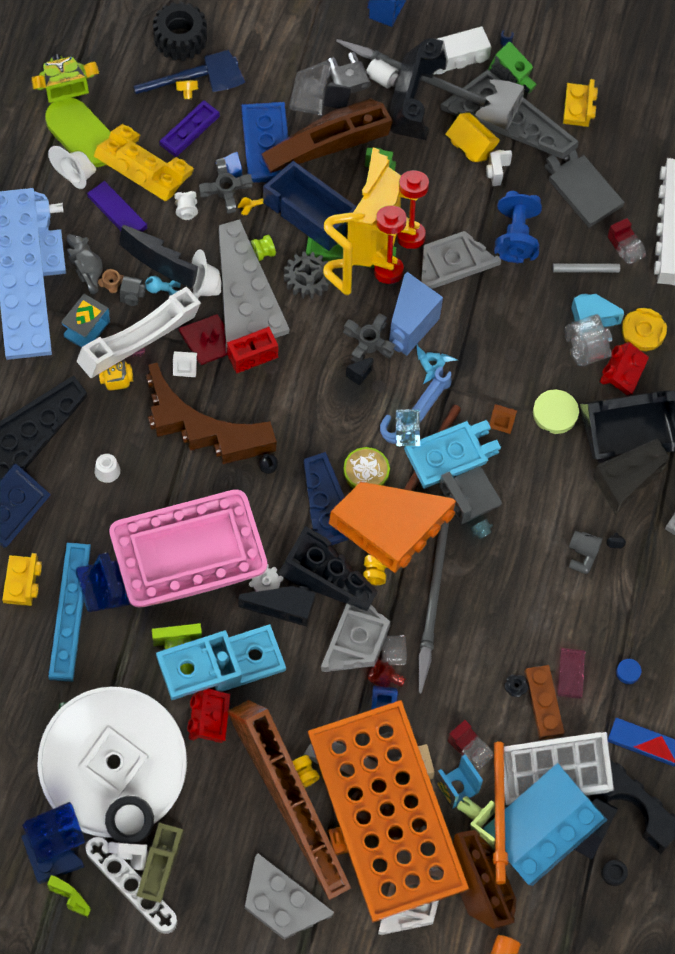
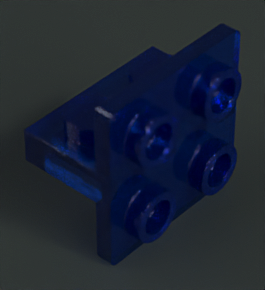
M109 553L99 554L94 565L76 568V576L88 612L131 605L127 597L118 562L111 561Z
M71 802L31 818L22 824L39 863L85 842Z

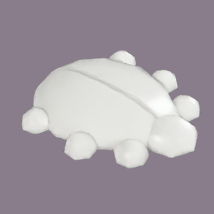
M267 564L266 571L262 575L252 578L249 586L254 587L256 592L279 588L283 577L278 576L276 567L270 569Z

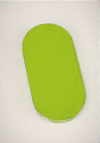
M67 98L50 104L45 115L49 131L70 153L83 152L95 167L106 165L94 157L97 146L110 136L111 132L78 99Z

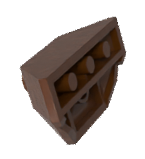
M476 829L455 834L453 846L469 888L467 891L460 893L468 915L493 929L512 925L515 922L516 897L507 875L505 884H496V866L493 865V853L495 850L486 840L480 837Z

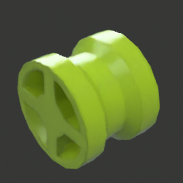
M265 235L261 240H251V245L258 261L263 260L266 256L273 257L276 255L270 235Z

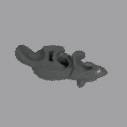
M68 234L67 242L71 246V248L67 249L70 255L68 258L71 264L76 265L77 269L75 271L82 283L86 282L89 292L94 295L98 292V278L103 271L102 260L91 251L90 246L87 244L89 241L87 237L82 238L78 235Z

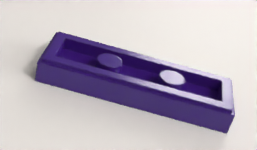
M203 100L159 141L160 146L174 157H177L220 117V112Z
M105 181L87 193L88 198L120 231L123 225L141 232L147 229V224Z

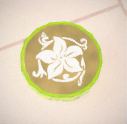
M369 447L358 448L351 452L345 459L343 468L345 479L353 489L360 482L384 486L390 471L389 462L384 454L377 449Z

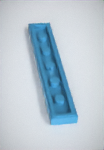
M67 543L49 680L69 682L74 680L91 552L90 544Z

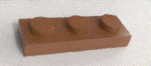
M549 665L526 668L525 676L529 686L528 690L539 739L564 736V728Z

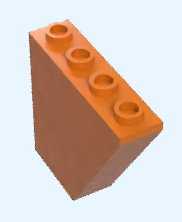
M360 482L331 511L329 524L396 573L401 567L405 568L410 563L415 552L419 553L422 551L427 543L426 541L438 534L444 522L448 523L455 515L454 507L456 501L448 497Z

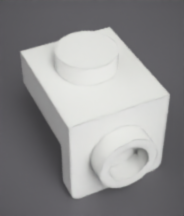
M511 150L490 152L488 165H486L487 178H491L492 186L501 185L503 177L502 166H509L511 164Z

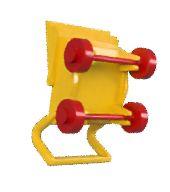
M376 148L372 149L367 183L362 189L364 197L354 212L332 215L324 222L325 232L343 247V259L331 260L326 263L323 273L345 295L351 293L352 266L371 267L375 265L374 274L377 280L385 284H394L402 279L404 272L402 261L392 256L395 239L397 238V242L402 247L408 249L418 248L425 242V228L415 221L416 200L425 196L428 192V177L424 173L415 170L407 171L402 175L389 168L388 156L379 154L380 150ZM401 197L410 199L409 218L406 217L405 211L401 209ZM348 222L347 239L333 227L334 224ZM343 268V281L332 272L333 269Z

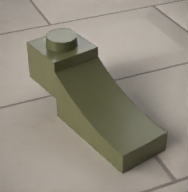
M162 823L158 824L140 881L137 897L162 903L185 830Z

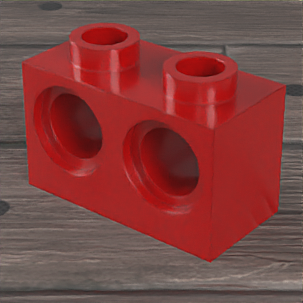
M270 327L227 342V355L237 374L278 358V343Z

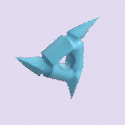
M417 345L418 360H421L420 363L427 373L424 383L433 379L435 371L439 367H443L445 362L457 360L443 353L441 355L440 353H425ZM429 361H436L437 364L432 366Z

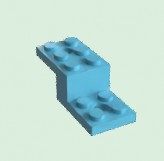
M270 624L232 637H228L225 630L156 653L171 700L214 686L216 691L223 692L286 671L284 660ZM256 649L261 652L262 657L259 660H252L248 653ZM185 663H189L194 667V672L189 675L183 674L180 667Z

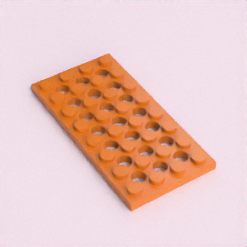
M401 700L307 732L372 923L469 889ZM382 726H389L393 730V735L389 738H383L379 734V729ZM358 734H366L370 742L365 746L358 745L355 740ZM337 741L343 742L346 745L345 752L341 754L335 753L332 750L333 743ZM391 749L399 750L401 753L400 760H389L387 752ZM374 757L378 762L377 767L374 769L366 768L363 763L365 758ZM348 764L354 768V774L351 777H344L340 773V768L343 765ZM400 772H405L410 778V781L405 785H400L396 782L395 776ZM376 780L383 781L386 784L385 791L381 793L375 792L372 789V783ZM352 788L360 789L363 794L362 798L357 801L351 800L348 796L349 790ZM410 795L414 796L418 800V805L415 808H407L404 805V798ZM388 803L394 807L393 815L384 816L381 814L380 807L383 804ZM359 812H367L371 817L370 822L360 824L356 819V815ZM414 820H423L426 823V829L423 832H416L412 827ZM392 827H398L402 830L403 836L399 840H392L388 835V831ZM369 835H374L378 838L379 845L375 848H369L365 845V838ZM424 843L432 844L435 848L434 854L431 856L423 855L420 850L421 845ZM400 851H407L411 855V861L408 864L398 862L397 854ZM383 859L387 863V869L384 872L375 871L373 868L375 860ZM432 867L442 869L443 877L440 880H433L429 876V870ZM408 875L417 876L420 882L419 886L409 888L405 883V878ZM383 884H393L396 889L395 894L390 897L385 896L381 891Z

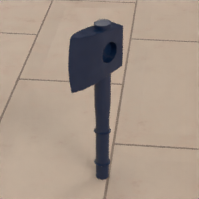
M226 50L205 56V65L184 70L170 76L166 75V77L149 82H143L133 86L135 94H139L163 86H170V84H174L177 81H187L208 75L212 91L215 92L234 88L245 83V80L238 67L236 56L232 57L230 51Z

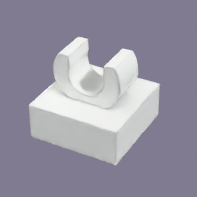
M174 352L173 376L196 377L197 353Z

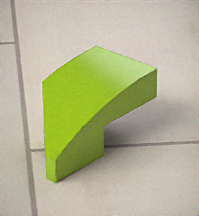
M51 875L47 884L49 890L69 898L67 902L69 910L88 917L91 909L81 895L68 883Z

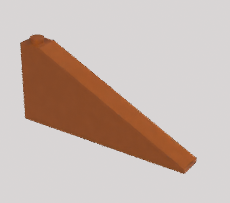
M248 700L228 710V715L237 734L327 898L330 900L351 889L268 709Z

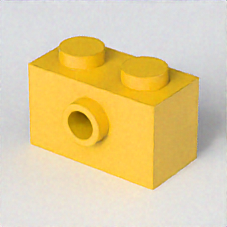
M471 113L459 114L446 133L451 139V143L461 148L466 153V157L473 162L486 161L490 156V152L500 142Z

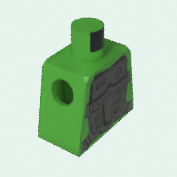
M509 41L495 55L488 70L503 81L523 85L524 91L528 94L537 85L529 77L533 66Z

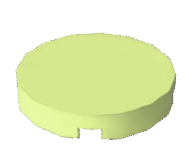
M557 389L548 390L540 394L533 408V416L537 425L541 429L550 431L549 433L553 434L565 433L572 429L579 414L578 403L573 396Z

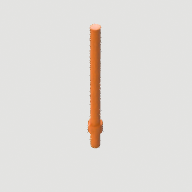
M495 742V852L493 853V865L496 866V884H505L508 853L505 852L504 743Z

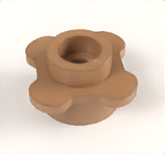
M107 269L103 273L102 278L98 280V285L107 288L110 293H116L118 287L122 284L124 276L120 275L116 270Z

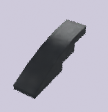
M126 225L122 226L120 246L136 259L171 280L190 288L194 286L198 271L197 265L181 260V253L164 247V240Z

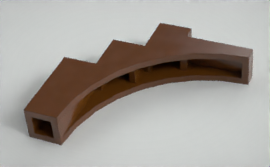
M158 363L148 365L149 373L145 374L148 387H153L154 393L151 394L153 406L151 407V416H148L150 429H155L157 437L181 432L183 443H188L190 451L213 445L216 457H221L222 464L276 452L277 441L270 421L255 424H236L216 420L201 414L185 404L171 390L163 378Z

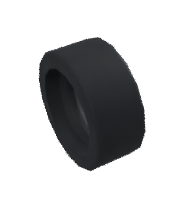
M125 796L116 799L109 806L105 815L107 832L114 840L120 843L133 844L142 841L150 834L154 826V814L151 806L138 796ZM126 805L138 807L144 815L142 829L133 835H126L120 832L115 823V816L118 810Z

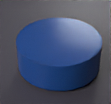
M633 659L622 660L616 670L618 679L625 684L637 682L641 675V666Z

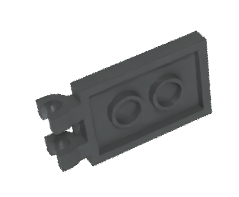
M576 150L563 158L566 163L561 166L554 155L546 159L548 164L544 168L552 174L549 181L588 228L623 207L624 201L585 155L579 158Z

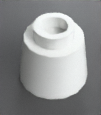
M103 454L96 460L94 473L99 481L110 483L119 477L120 466L113 455Z

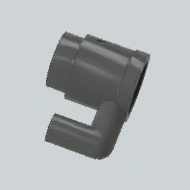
M575 531L569 548L586 557L583 563L572 559L569 568L583 574H588L598 554L603 538L586 532Z

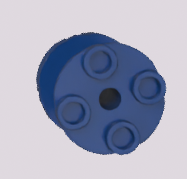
M509 191L506 193V197L499 200V211L503 215L512 218V224L507 227V234L499 236L495 241L494 252L495 254H500V259L512 263H523L526 258H530V261L538 257L540 244L537 239L529 235V227L525 225V220L540 214L542 205L539 196L519 194L516 191Z

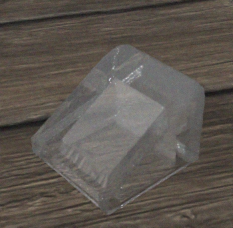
M386 636L382 646V664H406L407 648L405 636Z

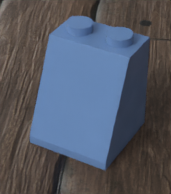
M406 272L403 278L391 322L389 341L395 344L394 350L402 352L406 356L440 319L443 302L441 295L408 272Z

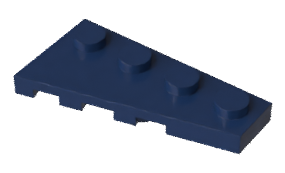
M326 452L304 459L312 530L327 538L331 543L330 546L349 540V538L329 524L331 511L345 497Z

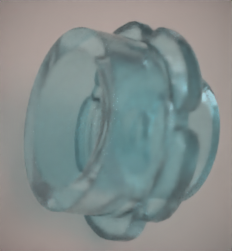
M487 519L471 527L474 533L472 536H478L479 539L492 533L490 528L493 527V524L490 525Z

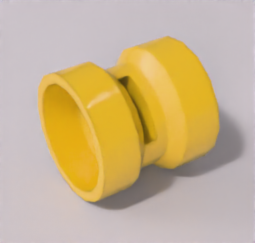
M367 555L364 560L366 571L363 572V576L372 585L385 584L387 576L385 569L387 567L373 556Z
M309 755L301 756L292 761L304 788L320 779L317 770H314L311 766L312 761Z

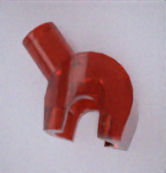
M377 659L375 666L371 667L368 674L370 682L383 687L389 686L391 682L402 687L406 678L396 674V670L387 661L384 663L380 659Z

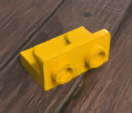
M590 79L589 86L567 83L563 124L589 127L590 119H594L596 113V106L592 105L593 101L597 99L598 88L594 87L595 80Z
M32 553L31 557L9 555L2 598L3 603L32 606L33 598H37L38 584L35 583L36 575L40 576L42 562L38 561L37 553Z

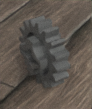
M303 252L302 257L295 254L294 261L288 260L287 267H284V282H287V289L293 288V295L301 293L302 299L305 298L306 294L311 299H313L315 293L322 296V289L327 291L329 284H331L323 273V268L328 261L322 262L323 256L320 255L316 258L314 252L310 256Z

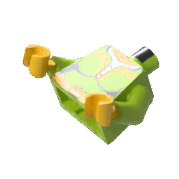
M54 55L51 57L50 62H46L43 65L44 71L39 76L31 77L33 90L43 91L46 89L48 102L51 103L88 94L87 80L95 74H99L96 62L83 65L77 63L74 57L62 58L61 55Z

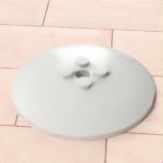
M123 687L93 689L67 702L58 710L47 725L38 752L39 779L43 792L52 808L74 828L100 837H111L105 825L106 812L116 799L125 796H138L145 800L152 808L154 824L158 822L176 802L182 790L187 771L185 741L172 715L150 696ZM113 754L118 755L121 760V764L117 769L110 768L107 763L108 758ZM134 805L121 807L115 816L116 827L126 835L138 833L144 825L143 812Z

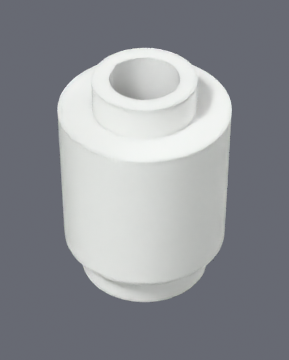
M372 60L366 71L370 79L386 88L394 87L399 76L398 69L383 60Z

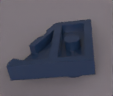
M45 827L21 836L38 885L49 881L51 875L59 877L84 867L83 861Z

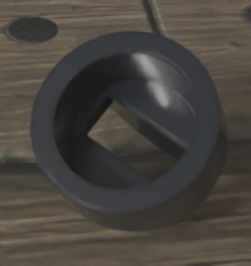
M271 453L264 454L260 458L259 467L264 473H273L277 470L278 460ZM267 459H270L273 466L269 467Z

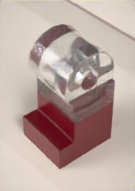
M628 218L611 225L607 237L620 257L627 264H632L644 258L646 251L642 242L638 240L631 229L632 224Z
M464 720L449 733L447 741L461 756L466 755L474 768L480 770L494 757V754L489 746L471 729L472 726Z

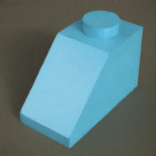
M581 294L573 299L571 310L577 331L620 325L624 316L623 309L597 294Z

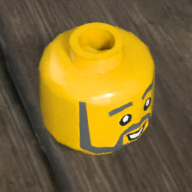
M123 359L99 374L100 383L105 384L106 388L111 391L128 388L130 382H133L131 364H127Z

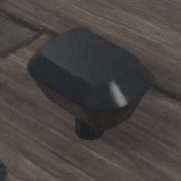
M614 533L607 540V546L610 548L621 549L626 544L625 539L619 536L618 533Z

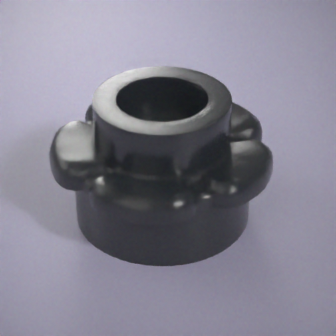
M513 674L507 678L505 690L512 697H521L528 691L529 686L524 676Z

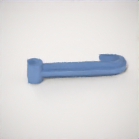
M439 367L435 371V378L396 432L390 433L387 431L391 416L386 415L380 425V432L387 442L400 444L410 438L442 391L450 387V371L444 378H442L443 367Z

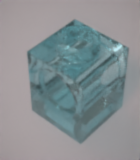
M419 409L396 410L397 446H420Z

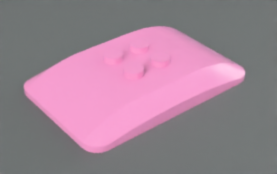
M230 490L115 521L110 527V537L130 604L138 608L161 604L260 576L267 569V559L246 494L241 490Z

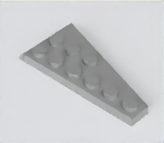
M240 219L219 225L226 352L227 342L270 327L275 338L289 334L288 324Z

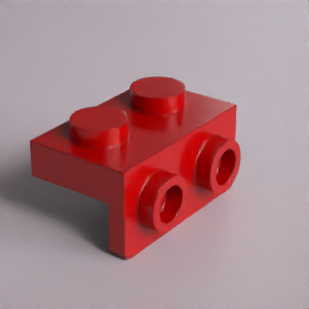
M630 342L617 345L611 351V358L602 371L603 375L600 383L603 385L611 383L624 394H633L649 357Z

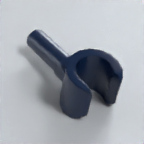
M503 30V31L501 32V37H500V44L502 45V46H501V49H502L509 41H510L511 43L513 42V37H514V33H513V32H512V34H511V37H505V36H504L505 30Z

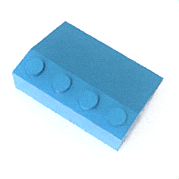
M559 763L554 765L505 809V852L508 853V861L527 884L531 886L537 883L607 821L606 817ZM495 818L483 828L494 838Z

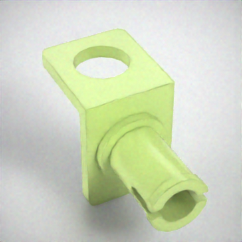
M465 796L463 798L464 803L460 801L457 809L473 820L470 824L471 830L476 829L480 837L495 849V838L482 829L483 825L495 813V803L491 800L485 808H481L470 800L469 797Z

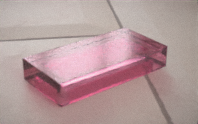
M561 648L557 696L582 698L585 663L584 650Z

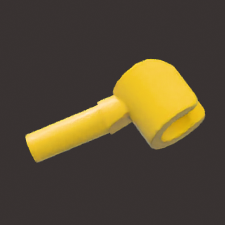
M244 197L237 208H243L241 214L248 215L252 207L264 204L263 198L251 200Z

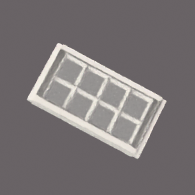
M599 732L505 746L504 791L506 805L509 806L557 763L586 795L614 791L607 733Z

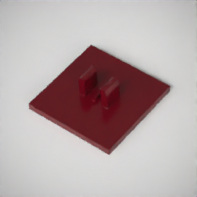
M218 314L178 329L192 353H197V361L200 366L227 356L225 325Z

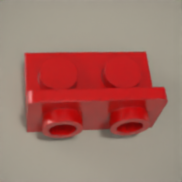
M211 689L194 693L190 701V707L192 708L191 718L187 725L189 740L194 741L202 738L219 743L226 740L227 711L229 710L230 694Z

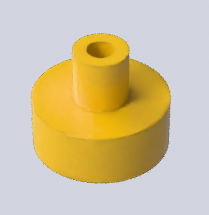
M198 80L177 81L176 89L177 91H183L184 99H191L192 90L198 89Z

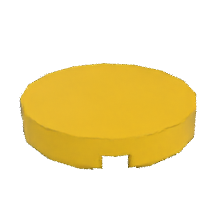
M639 308L626 315L622 323L621 333L626 343H632L640 351H650L659 347L664 341L667 325L658 312L652 309Z

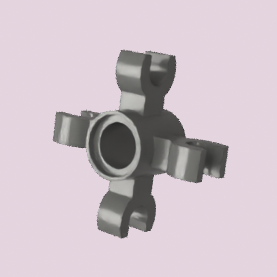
M225 158L217 159L216 168L219 176L214 183L199 184L200 196L203 198L217 194L220 198L224 199L227 214L236 212V204L233 197L236 190L252 188V176L247 174L235 178L227 172ZM229 183L231 188L223 189L220 185Z
M379 313L372 325H365L362 328L354 321L348 319L344 325L346 329L343 333L359 340V345L352 353L351 361L354 363L363 360L366 353H373L376 350L385 357L391 358L395 352L393 350L395 344L380 338V332L387 324L385 322L387 320L386 316ZM366 337H371V338H373L374 340L368 341V340H366V339H364V338H366Z

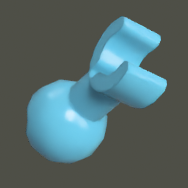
M150 276L145 281L148 292L167 291L170 296L178 292L173 290V287L180 288L181 283L174 280L170 283L162 282L157 276Z

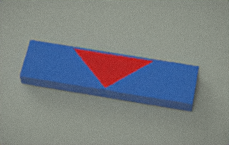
M615 718L608 737L609 743L675 767V739Z

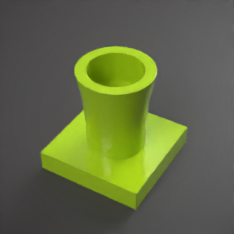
M201 623L152 629L154 646L165 645L166 650L202 638ZM185 663L180 667V670L183 674L189 675L194 672V667L189 663Z

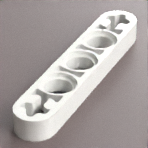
M101 837L90 839L86 845V853L89 859L157 931L163 934L174 931L177 926V918L172 909L163 900L162 903L156 902L152 909H144L141 906L144 898L136 896L138 888L132 892L124 888V883L128 879H135L140 885L141 877L124 859L117 858V853H111L112 855L108 856L110 853L108 852L109 843ZM93 845L97 847L103 845L102 852L107 857L103 864L100 863L103 861V858L99 853L92 854ZM118 861L122 866L121 870L115 874L108 872L107 866L110 862ZM160 906L163 907V909L160 910V913L163 915V917H171L170 926H167L166 924L160 926L161 919L157 914H155L159 910Z

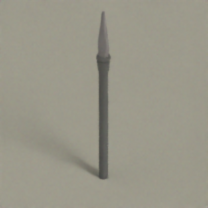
M336 40L362 57L371 59V61L374 59L383 60L400 71L401 62L389 58L378 50L373 51L367 47ZM422 76L421 81L483 107L488 103L486 98L437 77L429 78Z
M444 522L438 532L425 629L420 643V694L422 693L432 661L431 651L434 649V626L449 522Z

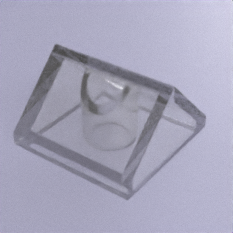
M327 60L297 72L289 104L291 110L322 115L323 103L330 82V61Z

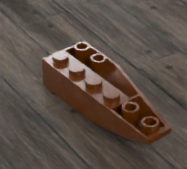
M368 99L329 112L263 152L262 158L270 173L284 169L292 161L301 164L389 135L392 119L383 103Z

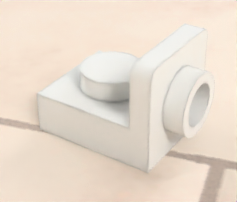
M109 842L108 852L117 853V858L131 859L130 867L132 869L144 870L148 857L147 845Z

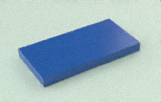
M285 102L241 105L247 174H251L253 183L269 182L282 170L270 173L262 158V153L288 138Z

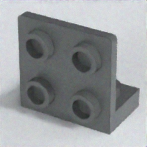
M480 466L454 478L450 471L441 475L439 487L445 497L453 498L456 501L454 511L461 525L500 507L502 501Z

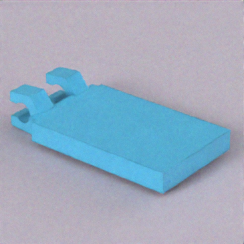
M487 420L473 426L469 425L468 421L405 445L404 450L424 489L440 483L442 474L450 471L451 475L455 477L478 466L485 465L489 457L499 453L498 450L501 447L497 440L481 446L477 439L489 434L488 430L491 427Z

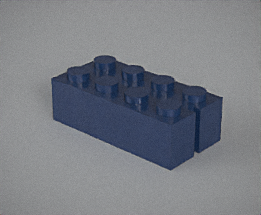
M294 161L263 186V203L276 213L281 211V216L328 251L338 243L325 232V220L332 215L353 213L356 209L354 204ZM348 222L333 225L343 236L346 237L348 235Z

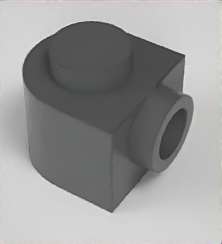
M124 276L120 288V302L130 306L138 305L139 298H144L146 284H142L143 280Z

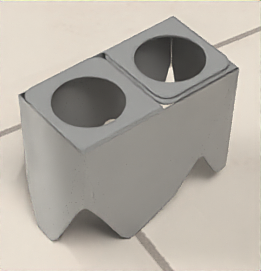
M493 79L490 82L495 86L497 92L485 97L491 104L478 110L475 115L493 125L508 130L523 101L524 86L509 81Z

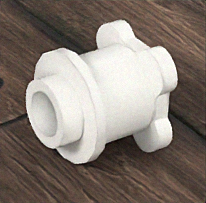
M196 192L175 193V205L178 207L176 215L183 220H190L198 213V209L195 207L197 204V199H195Z

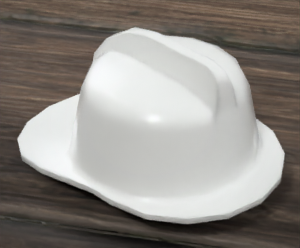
M53 146L48 151L53 167L76 188H85L86 180L96 172V167L83 152L69 153L59 146Z
M197 250L192 259V264L198 266L193 294L197 299L200 296H217L221 293L220 272L217 268L206 262L203 250Z

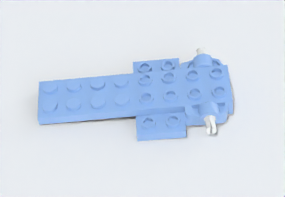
M34 188L0 191V307L6 360L52 355L43 276L66 274L61 230L49 231L48 229L51 218L50 213L63 212V204H49L47 197L42 193L35 192Z

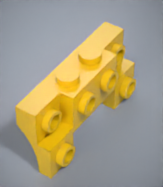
M121 124L111 131L107 140L97 146L94 157L166 202L173 197L180 185L192 175L194 168L177 157L168 163L136 144L140 134L131 127Z

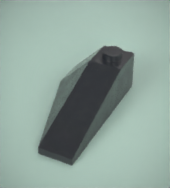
M305 526L278 574L298 586L307 587L316 593L368 611L378 592L376 588L359 571H354L346 562L347 559L342 554L339 555L330 546L331 543L327 538Z

